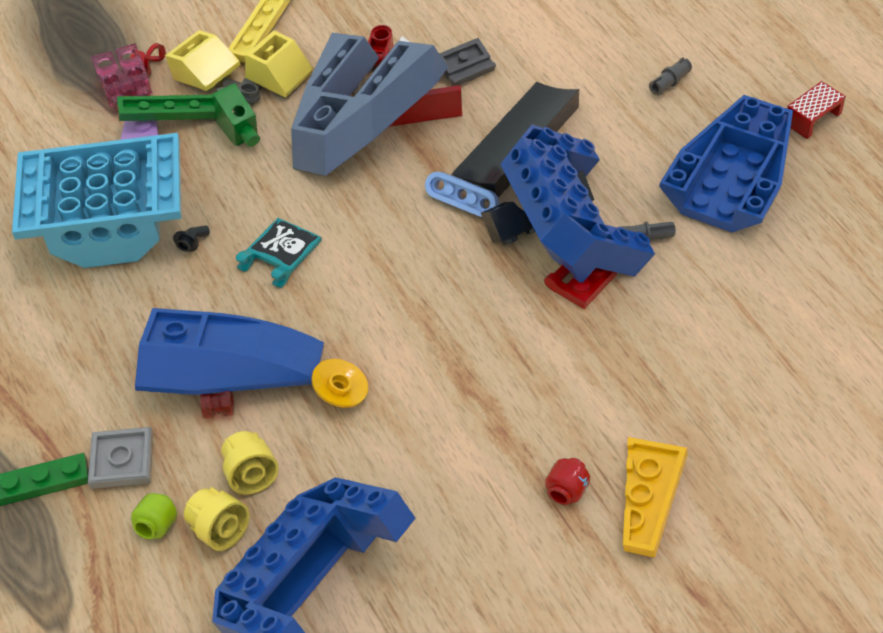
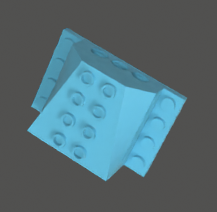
M178 133L18 152L12 234L15 240L43 236L50 254L83 268L139 261L160 240V221L182 219L180 139Z

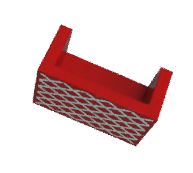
M820 81L787 106V109L793 110L790 128L804 138H810L814 123L828 112L835 116L842 114L846 96Z

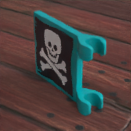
M277 218L247 250L241 251L236 255V261L240 262L237 268L244 272L248 271L255 258H258L276 267L271 272V276L275 278L272 284L282 288L288 281L291 273L322 241V237Z

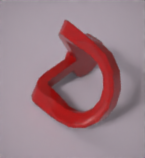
M154 43L147 50L146 55L143 51H135L131 54L130 59L133 65L143 66L149 76L152 73L149 62L162 61L165 58L166 50L163 45ZM158 48L159 56H151L152 52Z

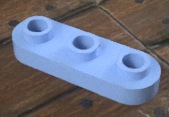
M433 172L425 181L426 192L431 197L482 217L481 212L499 205V199L494 192L444 172ZM440 181H443L444 187L442 190H440L438 186ZM463 190L467 192V196L465 199L461 197V192ZM486 199L490 201V206L488 208H485L484 201Z

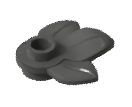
M224 77L222 87L216 89L217 92L235 83L248 104H253L260 100L261 93L259 90L262 86L244 78L243 82H238Z

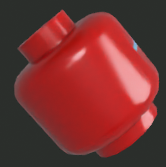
M577 458L558 459L545 479V487L549 497L562 505L578 502L590 483V474L585 464Z

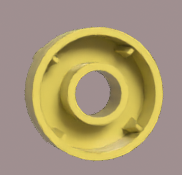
M241 431L227 439L225 438L221 448V454L224 458L223 472L231 489L239 494L250 495L269 487L278 475L279 466L271 449L263 439H260L257 432Z
M213 487L197 491L188 500L184 510V518L191 525L190 529L196 533V536L202 542L216 551H224L234 546L242 538L249 524L250 514L247 506L228 493L218 491Z

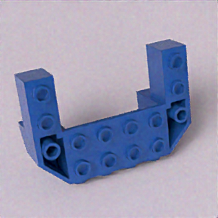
M531 125L500 165L538 238L551 258L559 265L562 264L573 274V278L581 283L584 282L595 268L635 277L655 253L650 246L649 238L645 234L604 224L599 215V209L593 204L588 195L587 188L577 176L578 170H583L585 176H587L600 161L595 152V146L587 139L581 140L572 137L568 133L562 134L548 127L542 128Z
M337 477L297 495L288 502L285 510L266 528L265 533L245 552L241 561L233 570L225 575L221 584L215 589L212 622L221 633H305L292 615L347 549L364 553L376 537L397 542L416 519L397 491Z

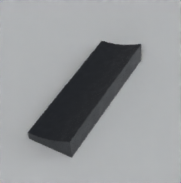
M536 82L454 170L452 176L490 190L499 198L510 186V182L500 165L531 125L542 128L548 127L557 132L579 108V89H561Z

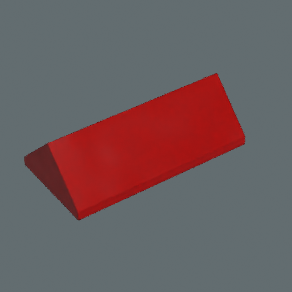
M461 85L430 89L389 127L463 116Z

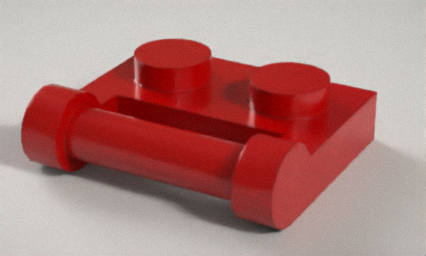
M561 265L554 273H550L544 279V283L550 290L585 309L613 280L617 272L595 268L583 283L572 278L566 284L562 280L570 271Z

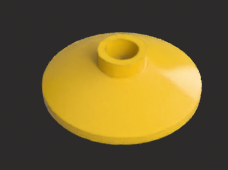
M327 359L320 362L313 370L311 381L315 392L320 398L331 405L342 408L354 407L359 405L368 393V382L365 375L358 367L348 361Z

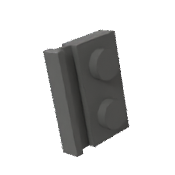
M479 38L439 53L448 66L444 75L447 79H450L452 86L463 84L494 71L496 67L495 62L491 61V56Z

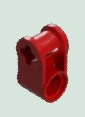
M378 25L371 30L368 43L379 57L373 67H378L394 47L392 30L389 26Z

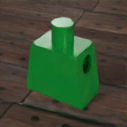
M234 83L213 93L216 122L232 143L236 146L246 143L248 147L258 144L260 136L257 131L256 115L237 85Z

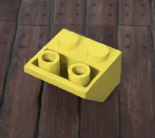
M201 30L165 55L174 80L205 91L215 87L219 81L229 76L233 70L241 65L240 61L216 35Z
M275 30L245 56V78L285 98L313 73L312 66L295 40Z

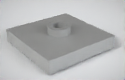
M144 427L92 432L88 475L90 489L151 483L152 428Z

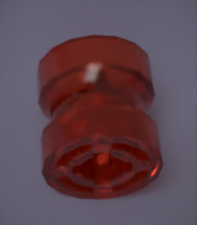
M233 391L200 394L201 411L204 419L214 418L217 412L224 416L234 415Z

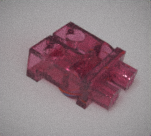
M136 43L114 49L121 72L112 50L90 57L95 74L100 81L110 107L114 106L117 112V96H151L150 94H152L149 78ZM126 53L135 54V57L129 58L126 60L122 59L123 55ZM103 60H110L112 64L104 67L98 66Z

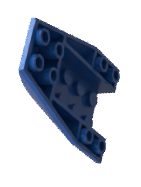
M743 95L679 151L662 178L659 187L681 215L723 230L735 232L762 223L782 186L793 110Z
M152 308L139 343L135 391L199 395L311 385L313 370L321 362L324 342L292 328L251 317L215 312Z

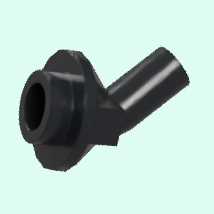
M205 225L191 227L186 231H177L173 236V241L182 251H195L199 246L197 237L208 236L210 234L209 227Z

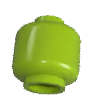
M150 493L145 495L132 511L131 522L134 531L144 539H159L169 531L176 521L178 513L170 497L164 494Z

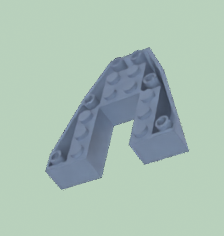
M331 33L305 87L291 128L293 169L326 176L372 142L440 81L448 66L435 46L397 41L355 97L350 96L351 93L358 88L359 83L372 70L379 57L364 36Z

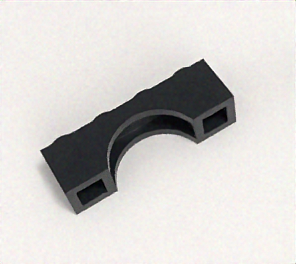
M578 170L577 176L587 188L591 201L595 200L584 171ZM513 201L503 202L481 212L492 242H502L503 245H508L517 241V235L526 232L528 235L535 232L525 211L519 208Z

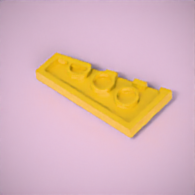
M628 437L623 548L625 552L655 558L688 452L686 447Z

